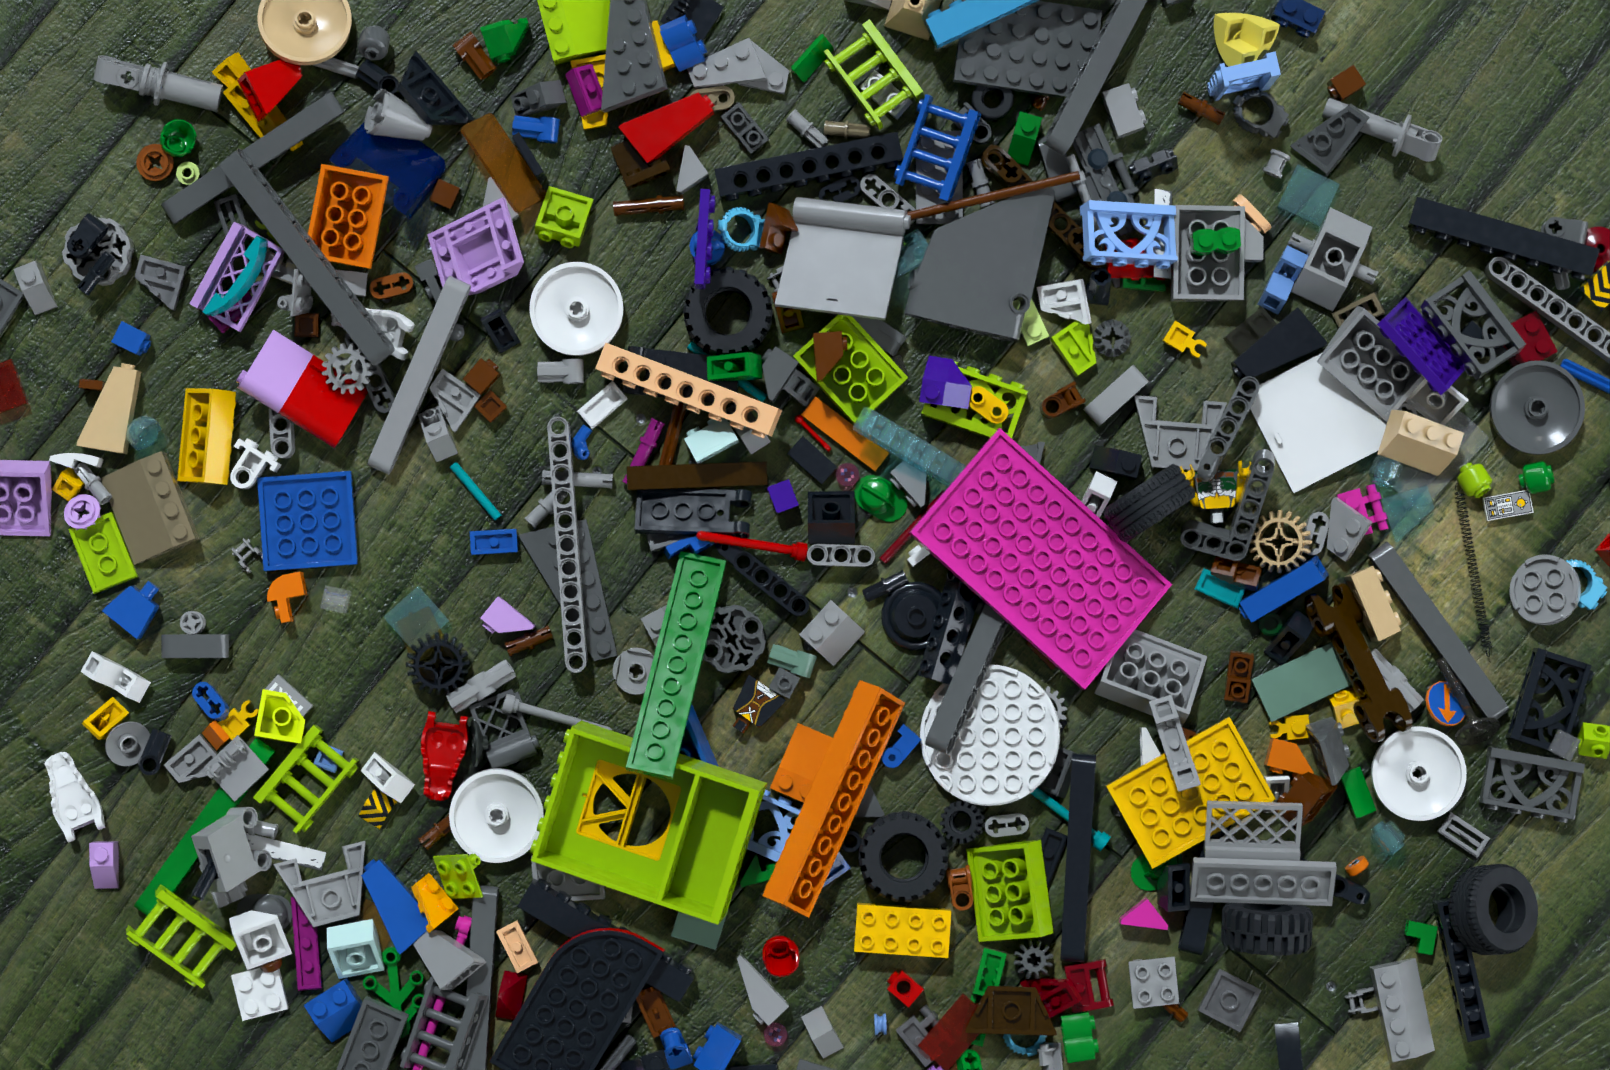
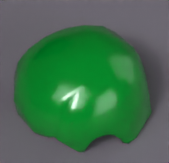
M174 119L163 127L160 135L161 148L172 157H184L194 148L197 137L196 131L192 124L187 121Z

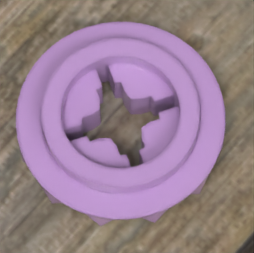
M87 494L78 495L67 503L64 509V518L67 524L74 529L87 530L88 526L95 525L97 518H101L100 510L102 508L93 496ZM86 508V511L89 514H84L81 518V516L77 512H83Z

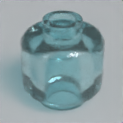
M1376 455L1371 465L1369 476L1374 484L1389 488L1390 485L1397 484L1403 464L1396 460Z
M1382 820L1372 828L1374 833L1371 835L1370 840L1382 855L1389 854L1392 856L1405 845L1403 843L1405 835L1393 821L1385 824Z

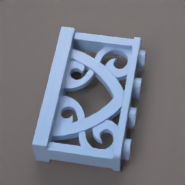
M1276 51L1266 53L1261 60L1225 67L1224 63L1219 64L1207 83L1209 96H1213L1214 101H1219L1223 95L1259 87V91L1269 90L1281 75Z
M1087 201L1080 206V216H1082L1083 261L1091 262L1092 265L1113 263V266L1118 267L1134 264V267L1144 268L1149 265H1156L1157 269L1170 268V265L1178 261L1174 222L1176 206ZM1093 216H1095L1100 230L1095 232ZM1111 218H1116V219H1117V221H1118L1117 226H1115V227H1110V225H1113V224H1114V223L1111 221ZM1126 218L1131 220L1133 227L1138 232L1145 235L1132 249L1126 246L1114 234V232L1124 226ZM1140 219L1146 221V225L1143 227L1139 223ZM1161 221H1163L1164 235L1157 233ZM1104 235L1105 238L1100 241L1099 245L1105 244L1107 246L1106 251L1096 249L1095 238L1097 236ZM1154 238L1159 239L1164 244L1165 252L1163 255H1157L1153 252V247L1161 248L1158 242L1153 241Z
M765 789L763 800L766 801L761 802L759 811L769 809L776 819L779 831L767 832L757 842L753 840V828L747 849L777 862L790 835L787 828L793 829L794 826L790 820L794 816L798 817L802 805L800 809L791 806L793 801L782 796L777 800L770 796V791ZM777 806L789 810L790 812H788L783 817L781 811ZM770 836H780L781 841L775 839L776 844L774 846H770L767 843V839Z

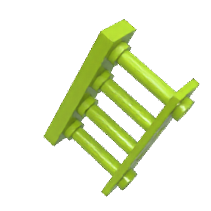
M869 19L862 24L864 30L863 37L834 57L828 49L825 50L826 60L824 63L831 72L836 71L866 112L864 117L871 126L876 125L881 130L883 125L880 117L907 98H914L919 103L920 99H924L925 96L921 87ZM867 44L869 46L873 44L877 49L876 55L849 74H846L839 64ZM887 62L891 67L889 73L860 93L853 82L879 63ZM900 79L904 85L903 90L876 110H873L866 100L894 80L898 81Z
M313 725L302 738L301 744L298 743L253 797L259 803L271 801L298 824L293 830L296 834L300 833L301 830L303 832L308 830L313 824L311 818L345 777L351 778L359 768L356 766L359 762L357 758H353L348 762L322 740L323 737L320 734L324 730L318 725ZM310 746L318 748L343 769L335 780L330 778L307 758L308 755L305 752ZM295 765H301L328 787L320 798L315 796L292 776L293 773L290 771ZM280 783H286L313 805L305 816L301 815L277 795L278 791L275 789Z
M160 885L155 891L158 903L137 930L128 925L126 928L127 939L135 946L141 944L185 976L184 980L193 987L198 985L203 988L205 986L204 978L201 977L203 972L221 949L228 948L232 951L237 945L236 941L230 933L166 887ZM165 908H172L176 911V918L158 941L153 943L144 936ZM189 920L196 925L194 927L195 931L173 957L164 951L163 948L181 925ZM208 934L214 938V944L192 971L182 962L201 937Z

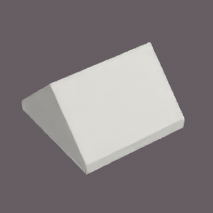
M1424 378L1405 401L1414 406L1428 420L1445 425L1467 403L1468 399L1453 386H1450L1446 392L1440 395L1438 392L1430 389L1427 380Z

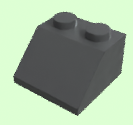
M776 346L773 350L768 349L761 359L762 363H764L762 367L768 399L772 404L782 392V387L793 370L799 367L797 360Z

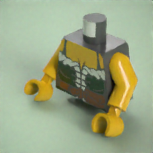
M1239 461L1238 472L1237 469L1217 471L1215 476L1208 482L1197 479V472L1194 471L1191 464H1189L1190 470L1188 472H1184L1182 466H1180L1181 472L1184 473L1186 480L1188 479L1190 486L1195 490V497L1190 502L1193 506L1198 507L1199 510H1210V523H1223L1224 509L1233 508L1234 504L1239 502L1251 462H1249L1248 468H1242V461Z

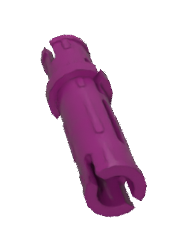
M651 418L644 436L640 437L639 441L641 443L630 466L646 465L653 448L657 447L656 441L665 425L664 423ZM625 475L622 482L627 484V476Z

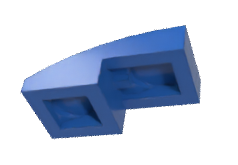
M690 537L666 546L664 554L668 560L680 554V551L687 549L692 554H698L713 546L714 542Z

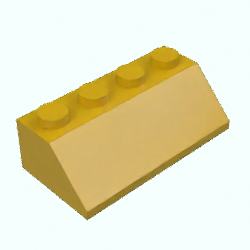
M186 388L177 481L228 485L236 392L219 389Z

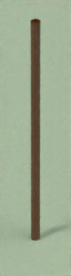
M1079 171L910 211L907 212V215L911 216L912 221L1078 181L1081 178Z

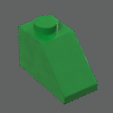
M1021 111L1017 118L1008 154L1018 164L1028 166L1042 117Z
M744 352L707 357L708 380L746 381L762 379L761 355Z

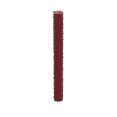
M944 490L882 554L880 559L885 564L912 537L909 532L942 495Z

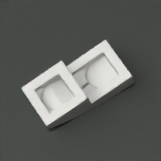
M79 453L57 454L50 456L49 461L73 469L78 465L79 461L101 468L104 460Z

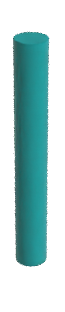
M457 462L450 466V469L494 521L502 516Z

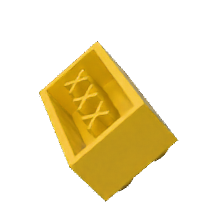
M857 903L854 952L948 958L951 909Z

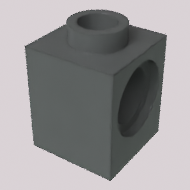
M779 667L769 689L790 699L800 677Z

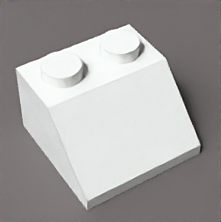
M251 910L229 918L233 937L247 970L292 954L277 915Z

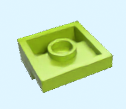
M549 186L535 224V234L538 235L539 239L546 242L551 241V239L560 241V244L566 248L579 247L593 205V199Z

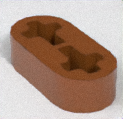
M404 272L377 278L370 284L371 295L379 300L408 294L414 288L413 278ZM402 277L406 281L409 280V284L406 285L404 290L401 286L394 287L393 285L399 283ZM378 283H381L383 286L390 285L391 287L383 290V295L375 292V289L378 288Z

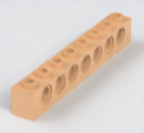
M606 342L595 368L601 371L600 376L612 381L615 377L620 378L625 386L635 389L636 385L644 388V393L654 397L659 393L666 396L664 401L677 406L680 401L687 404L686 409L698 414L700 410L709 413L708 417L721 422L722 418L731 421L730 426L743 430L745 426L752 429L751 434L763 439L765 435L772 437L782 412L779 408ZM627 361V371L620 373L618 370L619 364ZM648 369L650 372L648 380L641 381L640 373ZM669 377L671 379V386L663 390L661 382L664 378ZM686 386H692V395L684 398L683 389ZM708 394H713L715 398L711 406L704 404V398ZM734 402L736 404V411L729 415L726 413V406L728 403ZM756 410L758 413L757 420L749 423L747 420L748 413Z

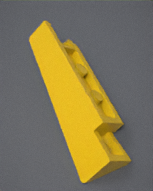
M237 52L226 58L212 73L228 87L222 93L261 138L287 120L279 108L275 106L262 121H257L237 81L244 72L251 69L240 53ZM301 141L291 147L290 151H294L302 146L303 142Z

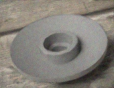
M137 722L119 724L109 733L106 739L105 750L112 762L120 766L137 764L150 733L145 726ZM129 738V741L123 744V741Z

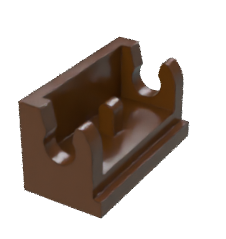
M652 986L641 990L636 1000L653 1038L660 1036L668 1028L676 1027L661 991Z

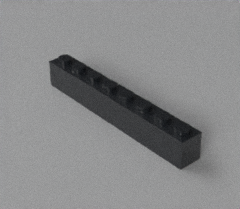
M1418 196L1408 227L1412 228L1411 231L1417 234L1425 235L1426 232L1435 234L1434 238L1441 241L1452 239L1457 241V245L1470 248L1471 245L1480 247L1479 251L1493 255L1494 252L1503 254L1502 257L1507 260L1516 261L1517 258L1525 260V264L1528 266L1539 268V265L1549 267L1548 271L1552 273L1562 274V271L1570 273L1571 278L1585 281V278H1591L1600 250Z
M541 878L539 880H532L517 906L570 938L599 928H617L630 931L625 927L620 926L618 928L611 924L612 920L602 914L599 916L594 914L588 905L572 901V897L561 890L557 892L550 888L551 884ZM664 951L646 983L680 1002L692 983L695 973L688 964L683 962L677 963L672 960L673 957L669 953Z

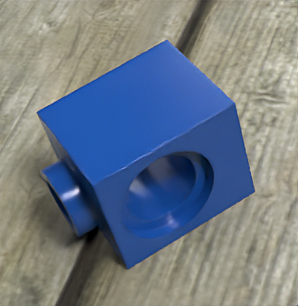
M121 321L111 342L141 356L142 352L146 353L150 347L151 341L149 339L151 335Z

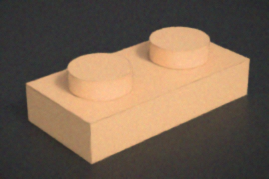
M518 920L496 931L517 973L539 962Z

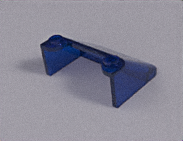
M364 121L335 151L329 161L336 167L345 168L350 166L356 158H359L379 174L389 176V181L399 187L393 199L394 206L406 218L410 219L445 171V161L440 155L419 140L368 134V130L364 128Z

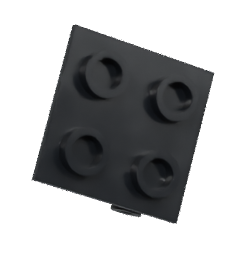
M673 0L660 22L666 24L685 15L688 21L693 20L697 29L695 36L698 41L704 40L724 7L714 0Z

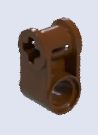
M1073 381L1043 400L1040 405L1041 414L1045 418L1052 419L1086 402V399L1081 397L1076 388L1077 383ZM1052 401L1057 405L1056 413H1049L1046 410L1047 402Z

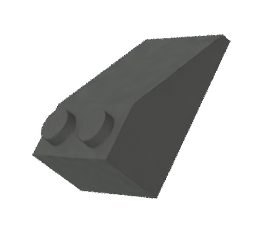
M1333 717L1307 724L1306 730L1317 768L1333 786L1339 782L1349 767L1347 758L1351 756L1347 744L1343 745L1341 736H1344V731L1341 723H1337Z

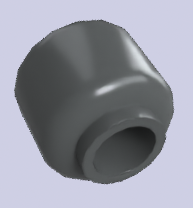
M375 25L363 29L358 43L360 54L369 60L383 59L388 53L390 44L388 32L382 27Z

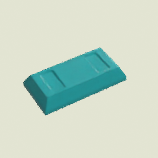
M1205 568L1194 588L1234 608H1238L1239 602L1246 590L1211 575V571Z

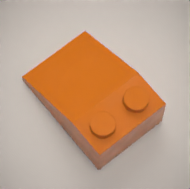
M797 723L770 788L804 803L833 738Z

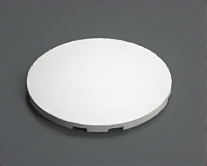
M989 665L954 747L949 754H945L925 745L927 734L949 687L947 684H941L925 708L920 727L922 754L934 779L955 797L972 804L997 806L1015 802L1040 786L1056 761L1060 745L1058 716L1051 699L1044 689L1032 678L1018 670L1006 666Z

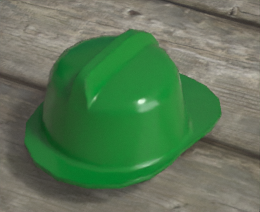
M867 475L856 484L854 498L857 504L876 518L885 522H893L900 519L906 512L907 499L901 489L898 490L893 483L878 475Z
M1141 854L1131 867V878L1134 884L1146 891L1156 890L1157 881L1166 865L1182 864V854L1176 855L1153 869L1144 854Z

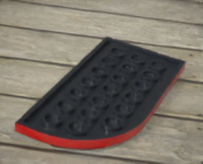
M617 928L593 929L572 937L561 945L547 962L489 1062L503 1070H594L665 949L636 933Z

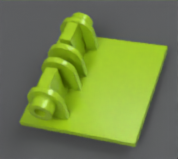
M468 854L433 856L444 890L451 899L483 897L473 870L481 862L479 856L476 854H470L469 856Z

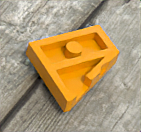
M430 873L411 887L414 897L418 901L420 913H425L429 923L425 926L428 933L459 909Z

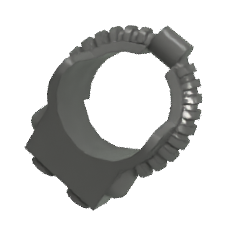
M1251 90V92L1248 91L1246 94H1242L1243 96L1237 95L1232 104L1235 106L1233 114L1235 115L1234 119L1237 120L1236 123L1239 124L1238 126H1241V129H1245L1246 132L1259 133L1263 137H1269L1272 140L1274 137L1278 138L1282 132L1279 129L1289 121V118H1287L1289 114L1284 111V106L1277 105V101L1274 100L1275 98H1272L1271 94H1267V92L1262 90ZM1251 98L1263 100L1270 108L1268 121L1263 125H1256L1249 120H1245L1241 108L1245 101Z

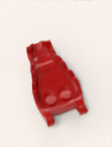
M428 711L427 721L421 737V755L423 757V771L425 775L424 795L431 800L443 801L448 799L451 794L453 780L467 749L468 717L461 716L459 725L436 722V712Z

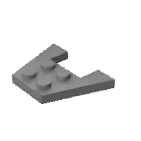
M1134 395L1151 467L1166 468L1171 464H1175L1179 467L1182 466L1183 470H1190L1189 464H1191L1194 471H1197L1199 463L1205 454L1207 443L1224 412L1227 402L1203 401L1201 424L1158 421L1156 420L1157 397Z
M365 841L342 846L347 870L302 881L296 858L273 864L312 927L359 915Z

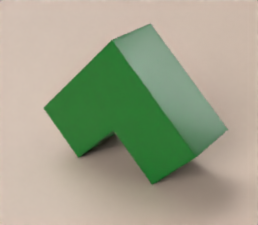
M1406 920L1404 934L1418 937L1416 952L1433 955L1438 926Z

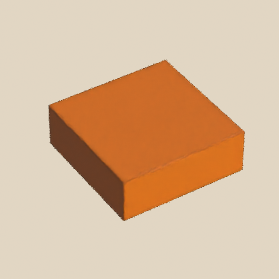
M215 720L202 732L216 751L229 740L228 734Z

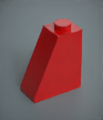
M280 59L244 72L237 81L257 121L260 122L303 75L301 74L300 65L291 64Z

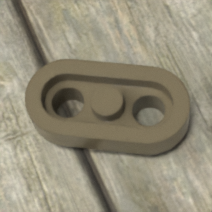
M727 86L697 89L690 94L691 96L699 92L702 97L707 95L715 105L712 107L714 112L728 110L735 102L734 92ZM721 95L728 97L725 103L719 101Z

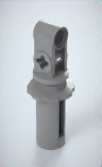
M99 55L93 78L100 83L113 84L139 91L141 96L151 95L154 105L157 106L160 99L161 101L167 99L217 112L223 92V85L170 72V69L167 70L168 62H163L161 68L152 67L148 63L144 67L120 61L113 57ZM127 71L131 72V76L133 77L131 80L127 79Z

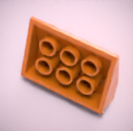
M321 164L308 235L329 262L371 269L389 176Z

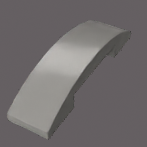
M1172 695L1149 701L1156 728L1178 792L1201 785Z

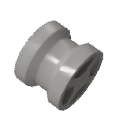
M188 611L181 616L180 627L185 633L199 634L205 629L206 619L200 612Z

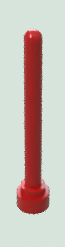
M699 531L696 534L698 540L789 554L790 557L797 561L804 562L807 556L808 545L803 542L786 545Z

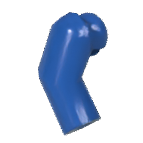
M584 424L571 441L575 457L581 460L587 459L590 455L586 439L592 433V430Z

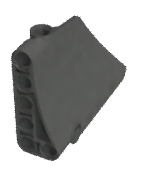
M1049 187L1012 196L936 228L933 231L921 263L909 275L907 288L910 291L904 314L998 340L1019 341L1025 312L1030 307L1055 190ZM1015 298L1020 302L1018 310L1013 307V300Z

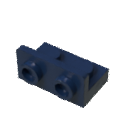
M1279 0L1271 18L1275 20L1274 22L1280 24V27L1287 28L1289 26L1295 29V33L1304 38L1310 36L1313 38L1326 11L1303 0Z

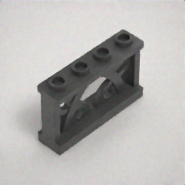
M1470 270L1431 297L1425 299L1421 305L1423 316L1433 323L1438 336L1446 340L1452 354L1462 361L1467 374L1471 377L1473 376L1476 381L1512 356L1521 352L1526 345ZM1459 287L1463 290L1458 300L1448 295ZM1439 301H1448L1454 305V308L1448 305L1443 306L1442 308L1447 310V314L1443 315L1437 308V303ZM1471 303L1477 308L1476 311L1469 310ZM1461 313L1470 317L1483 316L1486 320L1482 327L1483 339L1461 334ZM1488 328H1492L1496 333L1495 335L1490 333L1491 339H1489L1487 334ZM1506 346L1508 350L1496 358L1494 348ZM1484 349H1488L1490 354L1489 362L1480 364L1475 358L1474 353H1479L1482 359L1485 355Z
M1493 747L1487 748V759L1479 798L1480 803H1485L1484 808L1498 810L1499 806L1508 807L1507 812L1520 815L1522 810L1530 811L1531 817L1542 819L1545 818V814L1554 816L1553 821L1568 823V819L1575 820L1585 764ZM1495 758H1499L1502 776L1492 778ZM1520 764L1522 772L1517 775H1511V772H1517L1514 770V766ZM1532 764L1537 765L1538 777L1549 787L1539 795L1528 799L1518 789L1514 780L1525 777L1531 770ZM1552 770L1553 776L1549 778L1555 779L1553 783L1545 778V771ZM1572 771L1571 790L1568 791L1561 786L1568 777L1569 772ZM1504 780L1506 785H1501L1497 791L1503 790L1505 795L1503 798L1497 799L1491 794V786L1497 781ZM1558 790L1563 792L1568 799L1567 806L1561 810L1553 807V801L1559 800L1562 803L1561 798L1555 794ZM1513 796L1521 805L1507 802ZM1545 802L1548 810L1535 808L1534 806Z

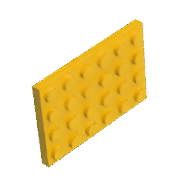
M1230 717L1186 740L1201 785L1178 792L1165 753L1106 785L1152 869L1205 840L1207 801L1272 802L1276 800ZM1212 808V816L1217 820L1226 814L1222 808ZM1239 809L1234 814L1239 819H1242L1250 813L1246 809ZM1230 817L1222 825L1226 828L1235 823V821ZM1217 827L1210 833V836L1221 831V829Z

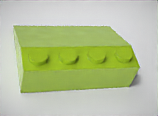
M537 0L555 65L606 52L610 0Z
M838 314L819 333L842 331V337L847 338V351H843L841 360L822 382H817L813 338L793 355V358L799 362V366L850 422L857 427L902 385L908 377L852 316Z
M1041 840L966 849L971 872V888L979 942L1037 938L1053 933Z

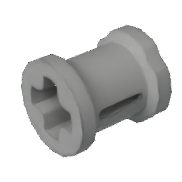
M1271 149L1270 153L1272 155L1267 166L1263 168V172L1274 178L1281 179L1283 168L1286 162L1290 161L1291 157L1281 151Z

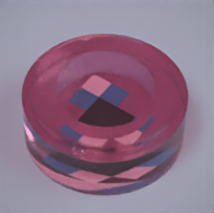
M851 463L840 465L836 471L837 481L845 487L853 486L859 479L858 468Z
M773 1022L766 1026L764 1039L771 1046H780L787 1039V1030L783 1024Z

